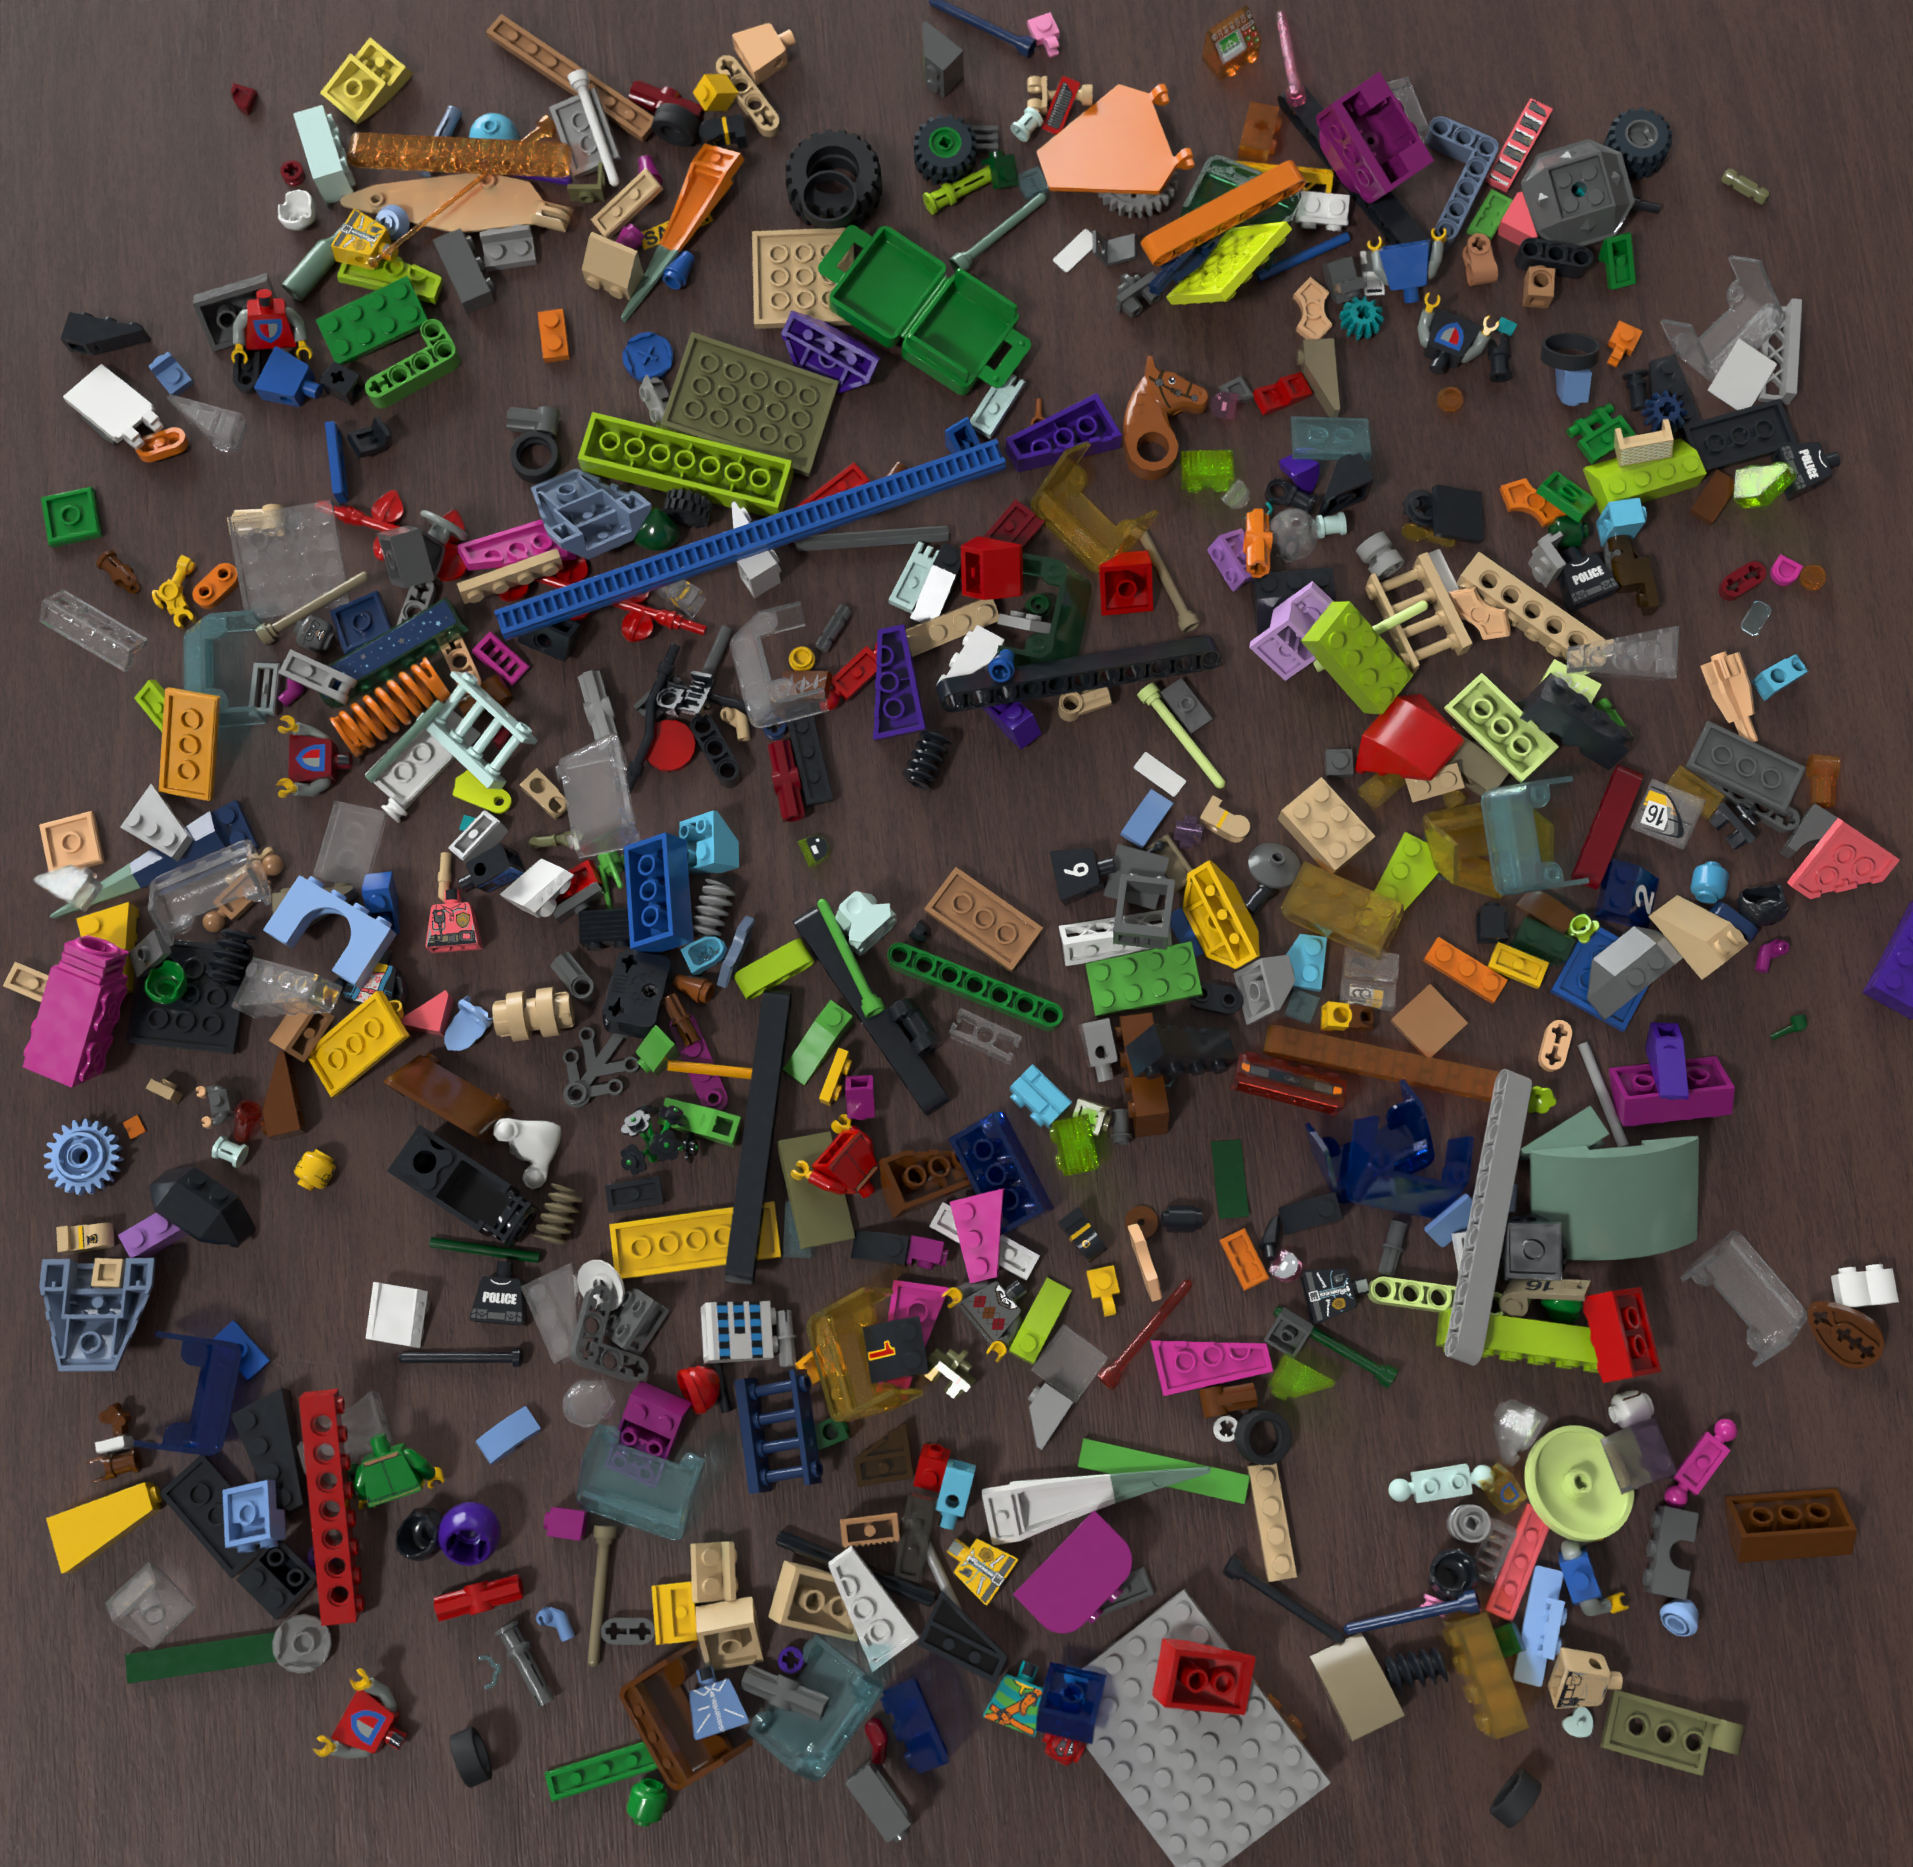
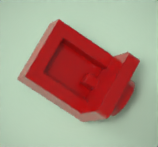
M924 1443L913 1486L940 1493L951 1450L939 1444Z

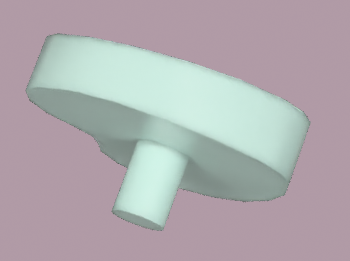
M1576 1707L1572 1715L1563 1719L1562 1726L1572 1736L1587 1737L1592 1733L1593 1729L1592 1715L1585 1707Z

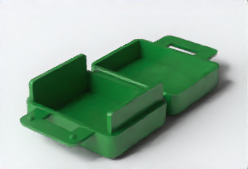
M854 225L848 226L818 265V272L836 284L829 295V309L833 313L885 347L892 348L901 338H904L901 350L902 357L958 395H967L979 378L994 388H1001L1031 348V341L1015 330L1019 319L1018 306L961 268H958L954 275L947 278L945 276L946 266L941 260L888 226L880 227L873 237ZM855 243L862 247L863 250L845 273L836 266ZM1006 342L1013 347L996 370L990 368V363Z

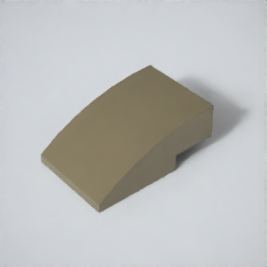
M1356 1633L1346 1638L1341 1644L1335 1643L1309 1656L1334 1711L1337 1712L1351 1741L1405 1716L1362 1633Z

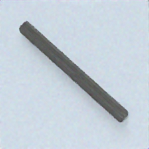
M948 526L819 534L795 541L797 551L912 544L919 541L922 543L948 541L950 534Z

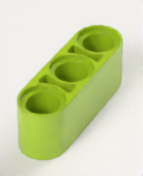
M798 938L739 970L733 975V978L745 999L751 1000L763 994L764 990H770L806 970L815 961L803 940Z

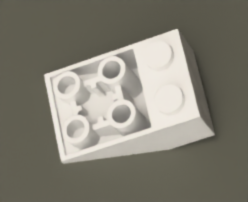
M735 501L731 503L733 529L749 524L752 520L744 507L740 509ZM773 549L737 561L740 577L754 599L781 583L779 573L782 571L778 565L780 561Z

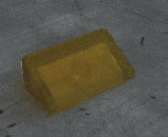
M1459 852L1451 874L1450 883L1500 899L1507 887L1510 868Z

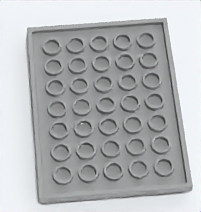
M1183 1589L1116 1641L1106 1651H1103L1075 1673L1089 1677L1088 1683L1074 1680L1085 1697L1084 1704L1080 1708L1070 1709L1062 1704L1060 1694L1068 1695V1701L1071 1703L1077 1702V1695L1066 1681L1049 1693L1048 1697L1069 1725L1084 1734L1083 1741L1087 1743L1086 1748L1175 1867H1222L1327 1787L1331 1780L1253 1678L1245 1715L1165 1708L1152 1696L1162 1638L1192 1641L1231 1650L1188 1592Z

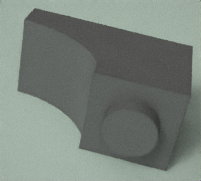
M1813 804L1806 810L1800 819L1799 825L1793 830L1779 853L1789 859L1800 848L1816 846L1838 818L1817 804Z

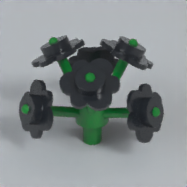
M642 1105L636 1109V1112L626 1117L624 1120L625 1124L621 1127V1132L631 1137H636L640 1134L646 1146L643 1152L639 1151L634 1144H630L626 1149L621 1150L622 1167L625 1170H630L632 1175H637L639 1172L642 1173L647 1170V1164L644 1161L647 1155L650 1162H657L658 1160L663 1162L666 1159H677L679 1151H684L685 1161L692 1164L694 1156H697L699 1149L698 1141L694 1138V1134L686 1133L683 1145H681L680 1140L675 1139L673 1131L669 1130L671 1125L686 1126L687 1117L683 1114V1111L672 1105L669 1107L661 1106L660 1109L658 1107L652 1108V1105ZM658 1114L667 1122L661 1133L654 1134L651 1118Z

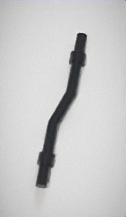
M670 644L664 660L660 661L656 670L658 674L646 700L645 735L634 761H630L626 770L628 775L621 789V792L631 795L637 778L642 776L645 769L643 764L656 733V698L659 692L663 690L667 678L671 677L675 667L673 664L681 648L676 644Z

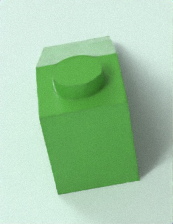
M830 1000L809 1028L783 1068V1071L805 1086L854 1023L853 1016Z

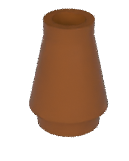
M678 973L674 978L673 988L699 1004L702 1002L707 1004L714 994L715 984L710 982L709 978Z

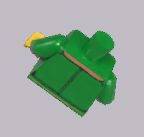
M381 1433L369 1439L374 1453L366 1455L362 1464L357 1467L353 1488L359 1499V1509L362 1510L364 1509V1503H368L369 1508H375L376 1505L422 1491L425 1480H427L429 1489L434 1488L433 1480H440L442 1483L445 1481L442 1469L433 1467L415 1450L407 1448L404 1443L390 1447L386 1433Z

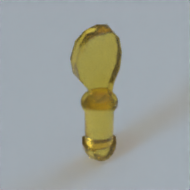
M1405 524L1401 529L1403 536L1411 541L1427 539L1429 543H1437L1446 548L1453 547L1456 543L1455 540L1433 537V530L1427 531L1422 527L1418 528L1415 524Z

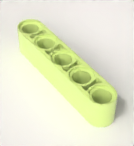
M1379 1277L1370 1282L1368 1285L1369 1294L1367 1295L1372 1302L1377 1304L1442 1312L1452 1309L1456 1287L1391 1277ZM1377 1283H1382L1387 1287L1388 1294L1385 1298H1381L1376 1294L1375 1286ZM1405 1287H1410L1414 1290L1416 1297L1413 1302L1407 1301L1404 1298L1403 1290ZM1433 1291H1438L1442 1294L1443 1303L1441 1306L1435 1305L1432 1302L1431 1293ZM1494 1292L1493 1299L1497 1301L1499 1309L1497 1313L1490 1312V1314L1504 1315L1500 1308L1502 1294Z

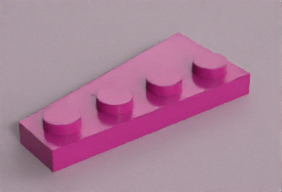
M542 519L458 545V553L468 571L505 567L556 548L560 554L561 561L576 559V554L562 549L548 537Z
M894 1280L888 1321L919 1316L924 1347H926L946 1297H942V1294L949 1288ZM913 1377L881 1382L878 1384L877 1392L906 1396Z
M1150 1341L1163 1396L1273 1372L1267 1344Z

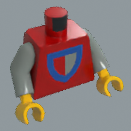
M261 289L257 291V299L247 301V309L241 310L233 323V345H235V350L231 353L233 363H235L234 356L237 353L244 355V364L247 362V354L243 350L245 345L246 350L272 349L275 346L291 348L296 347V343H298L297 359L302 361L300 355L302 349L308 351L309 359H311L313 351L306 345L308 338L303 319L293 308L287 307L284 299H273L270 290Z
M360 1668L357 1670L358 1674L363 1677L361 1681L355 1682L353 1679H350L352 1687L357 1691L331 1736V1739L335 1741L331 1743L323 1735L317 1737L320 1742H326L323 1749H313L318 1756L325 1757L330 1754L346 1759L367 1758L372 1753L380 1752L385 1743L397 1750L404 1744L407 1734L394 1727L401 1714L397 1711V1702L390 1688L374 1678H368L364 1669Z

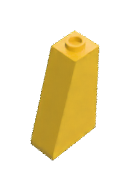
M144 1482L46 1518L61 1574L79 1570L162 1510L160 1505L162 1497L158 1494L161 1492L158 1486H155L154 1482Z

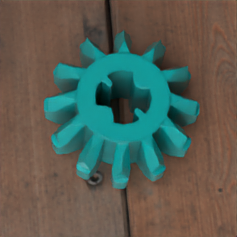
M1365 295L1362 301H1360L1355 296L1351 302L1344 304L1339 318L1342 321L1341 329H1348L1347 337L1354 334L1358 341L1363 335L1368 340L1372 334L1376 335L1379 332V326L1382 325L1384 318L1381 316L1382 307H1375L1376 299L1368 302Z

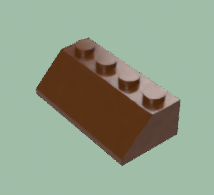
M1837 1488L1725 1496L1724 1498L1729 1541L1738 1563L1853 1554L1857 1529Z

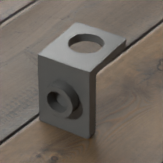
M1095 230L1093 231V255L1106 267L1136 259L1137 236L1133 233L1107 241ZM1098 241L1101 244L1102 253L1099 250Z

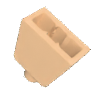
M769 23L732 34L734 49L755 85L762 83L786 66L788 63L786 48L796 44L790 30L777 35L773 26Z

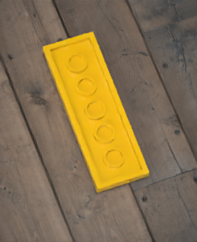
M774 1201L765 1203L757 1261L782 1257ZM733 1207L609 1224L614 1269L619 1273L621 1279L624 1280L726 1265Z

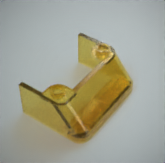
M1086 441L1063 452L1032 497L1031 509L1039 519L1045 521V526L1090 571L1098 573L1099 565L1120 553L1128 551L1136 544L1159 512L1155 509L1134 520L1124 519L1115 526L1082 493L1087 485L1088 478L1085 470L1078 462L1091 445Z
M1506 797L1430 812L1423 816V829L1434 867L1453 885L1459 884V870L1462 868V860L1507 851L1518 860H1526L1530 856L1536 855L1548 866L1553 865L1554 825L1522 799Z
M862 1287L813 1314L807 1321L806 1331L829 1414L837 1422H849L893 1411L923 1395L922 1389H898L892 1383L871 1384L863 1327L876 1324L877 1316L874 1304L894 1294L891 1288Z

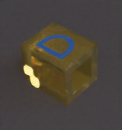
M1496 1463L1490 1468V1474L1494 1477L1493 1483L1490 1485L1484 1479L1477 1482L1491 1504L1504 1515H1507L1509 1512L1517 1509L1520 1503L1527 1499V1496L1512 1473L1499 1463Z

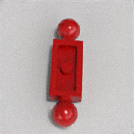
M877 642L874 651L866 646L832 677L831 686L834 689L829 690L828 699H818L822 709L827 711L834 710L839 704L840 696L848 702L876 676Z

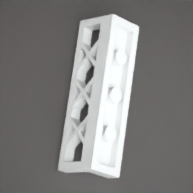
M1164 910L1123 916L1122 923L1162 927ZM1115 917L1059 926L1066 966L1105 960L1154 948L1113 944ZM1161 920L1162 922L1158 924H1149L1150 921ZM1171 928L1169 931L1168 946L1172 945ZM1099 929H1105V930H1107V931H1105V932H1100V933L1096 932V930H1099ZM1067 934H1080L1079 936L1067 937Z

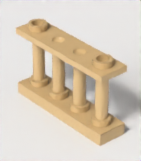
M1428 552L1417 557L1413 570L1381 583L1374 573L1370 575L1366 584V593L1370 600L1375 601L1383 620L1420 601L1433 604L1436 610L1434 616L1402 628L1399 624L1389 629L1400 653L1399 659L1412 674H1415L1419 668V660L1449 648L1455 649L1457 655L1460 656L1467 653L1473 644ZM1416 579L1422 582L1425 588L1424 593L1392 606L1384 593ZM1438 625L1444 627L1447 633L1445 639L1413 652L1407 640L1408 637Z

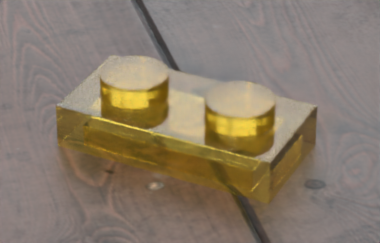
M1681 765L1663 787L1665 791L1706 819L1712 815L1725 796Z
M1376 773L1358 788L1357 793L1375 811L1406 785V780L1398 774L1387 773L1385 776H1379Z

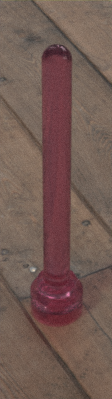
M1279 11L1276 18L1289 83L1285 95L1288 105L1297 107L1305 103L1307 99L1306 90L1298 81L1286 13Z

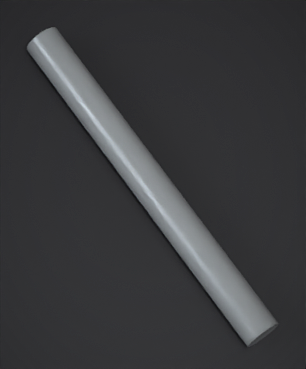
M1588 1042L1579 1044L1578 1048L1617 1146H1626L1629 1143Z

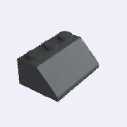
M268 273L193 296L194 309L212 352L233 346V323L240 311L247 309V301L257 299V291L268 289L272 292L273 299L277 298Z

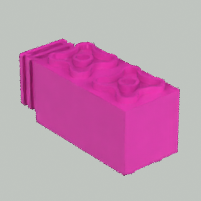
M90 935L78 937L64 944L65 949L62 952V959L59 965H54L50 969L37 1018L31 1025V1038L24 1050L25 1060L23 1068L71 1088L103 1072L106 1065L105 1057L113 1041V1036H111L113 1027L119 1020L120 1006L128 990L126 986L128 976L123 974V967L126 964V957L129 952L107 940Z

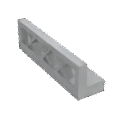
M1792 298L1786 307L1765 305L1763 308L1761 353L1769 359L1774 358L1781 366L1777 373L1774 374L1772 372L1759 393L1758 401L1760 402L1780 399L1782 404L1789 405L1797 394L1802 299ZM1770 313L1783 315V323L1776 327L1770 320ZM1774 334L1782 342V346L1777 350L1769 344V338ZM1772 381L1779 388V395L1766 394V385Z

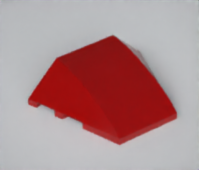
M1422 694L1397 696L1386 711L1380 714L1362 734L1355 772L1358 774H1364L1365 771L1377 772L1379 776H1385L1387 773L1398 774L1401 778L1432 781L1465 741Z

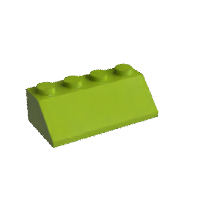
M1681 438L1673 441L1672 457L1621 467L1618 465L1617 458H1613L1583 468L1593 497L1597 499L1596 504L1600 514L1608 502L1640 498L1641 503L1697 487L1706 475L1697 450Z

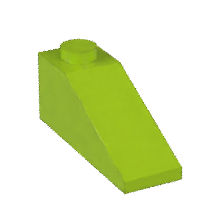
M1046 1278L1008 1352L1033 1365L1072 1290Z

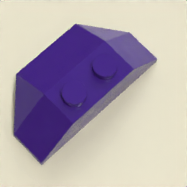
M796 311L790 312L781 333L794 366L839 381L836 389L838 393L870 383L880 362V358L867 345L824 321Z

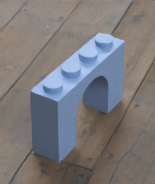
M299 875L263 930L271 937L294 949L307 927L316 918L325 914H339L346 917L351 927L350 942L332 971L337 976L362 989L397 935L390 928L392 924L380 916L376 920L368 916L369 910L358 903H355L354 906L346 903L345 900L347 898L333 889L329 893L322 889L324 884L314 877L310 876L307 880Z

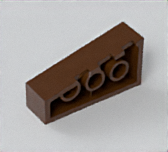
M1152 1013L1119 1017V1027H1115L1116 1042L1122 1045V1052H1119L1120 1067L1125 1068L1126 1076L1123 1077L1125 1093H1129L1130 1102H1127L1129 1118H1132L1135 1138L1168 1133L1169 1107L1163 1075L1148 1080L1147 1077L1135 1078L1125 1049L1128 1044L1154 1024Z

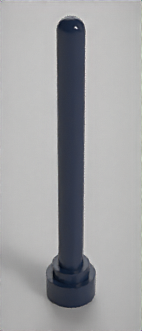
M929 0L930 6L1015 46L1018 53L1026 58H1030L1035 50L1037 40L1029 35L1016 36L946 1Z
M1476 1589L1464 1591L1463 1595H1460L1459 1599L1347 1623L1344 1626V1632L1352 1635L1458 1611L1468 1612L1469 1615L1482 1612Z

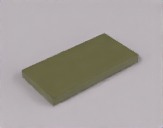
M830 1132L776 1142L801 1250L855 1239L845 1194L838 1195L824 1191L809 1183L807 1178L795 1180L791 1176L792 1170L804 1173L802 1168L796 1166L798 1161H805L809 1166V1170H814L812 1165L833 1142Z

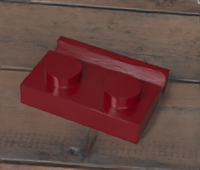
M1015 499L983 537L1020 544L1023 551L1043 528L1045 521L1039 519L1035 513Z

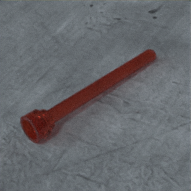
M1183 1280L1112 1366L1109 1364L1106 1368L1102 1367L1096 1377L1104 1385L1114 1390L1120 1383L1119 1378L1122 1376L1120 1372L1192 1288L1191 1281Z

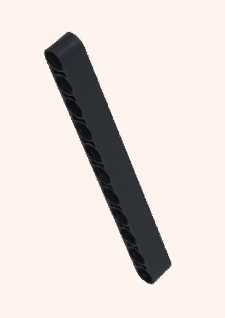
M1199 636L1014 667L1013 677L1004 682H997L992 679L988 671L942 679L937 684L936 692L942 708L946 712L954 713L1212 670L1221 664L1223 657L1212 637Z
M764 990L762 995L725 1266V1282L753 1285L755 1281L791 1011V992Z

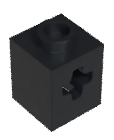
M333 361L329 368L323 371L320 383L326 393L350 406H353L365 388V384L359 374Z

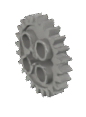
M1174 172L1160 195L1136 194V197L1132 198L1133 194L1098 193V197L1103 198V205L1110 204L1111 212L1118 208L1119 216L1123 215L1125 211L1128 212L1129 218H1132L1134 213H1137L1138 217L1142 218L1143 212H1147L1149 216H1152V209L1161 212V204L1168 206L1169 198L1174 199V193L1177 190L1178 172Z

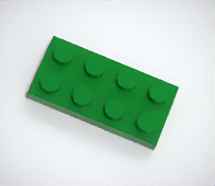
M405 276L316 319V322L334 361L344 366L421 329L422 324L429 319L410 278Z

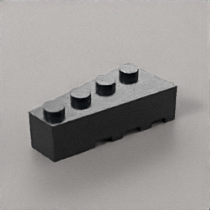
M1153 1024L1125 1047L1134 1077H1147L1148 1080L1156 1079L1162 1075H1169L1170 1078H1175L1191 1073L1192 1076H1198L1206 1072L1221 1074L1228 1071L1229 1066L1238 1060L1229 1031L1226 1029L1203 1028L1197 1032L1195 1027L1188 1026L1179 1031L1177 1025H1169L1165 1030L1162 1029L1161 1024Z
M281 1388L231 1414L230 1417L259 1480H275L277 1509L284 1510L286 1518L309 1506L306 1471L303 1468L301 1457L302 1449L296 1430L297 1422L291 1403V1390Z

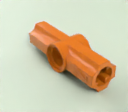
M1254 508L1253 511L1246 515V531L1243 541V554H1246V572L1250 573L1253 578H1262L1265 574H1269L1273 533L1269 532V515L1264 512V509Z

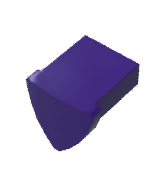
M1302 450L1279 460L1280 469L1300 489L1307 493L1313 491L1320 471V464L1317 461H1313Z

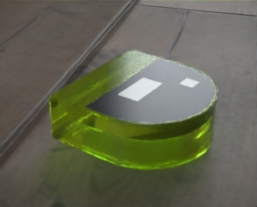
M813 835L798 841L808 867L821 863L828 857L829 846L823 837Z

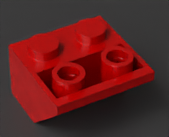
M976 536L961 545L962 595L981 600L1022 596V545Z

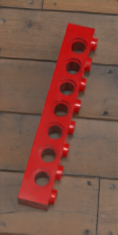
M339 1389L304 1392L299 1397L321 1626L357 1622L361 1612H364L365 1602L363 1594L359 1595L358 1584L362 1582V1571L360 1566H356L355 1556L359 1555L358 1538H353V1527H356V1512L350 1508V1499H353L354 1491L352 1481L348 1482L347 1471H350L351 1468L350 1454L345 1453L344 1442L348 1441L347 1426L342 1425L341 1414L345 1413L344 1397L339 1396ZM318 1416H327L331 1420V1426H321L318 1422ZM321 1445H331L334 1449V1455H325L321 1451ZM324 1473H333L337 1478V1483H327L323 1476ZM326 1502H336L340 1507V1511H330L326 1506ZM336 1529L340 1531L343 1539H332L329 1530ZM332 1559H342L345 1562V1567H335ZM342 1586L346 1588L348 1595L339 1596L335 1592V1587Z

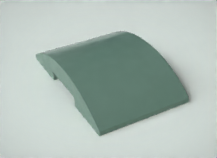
M1689 1136L1643 1140L1640 1146L1589 1150L1587 1146L1530 1150L1531 1215L1546 1218L1551 1222H1562V1233L1567 1242L1568 1259L1638 1258L1664 1253L1688 1245L1697 1240L1699 1137Z

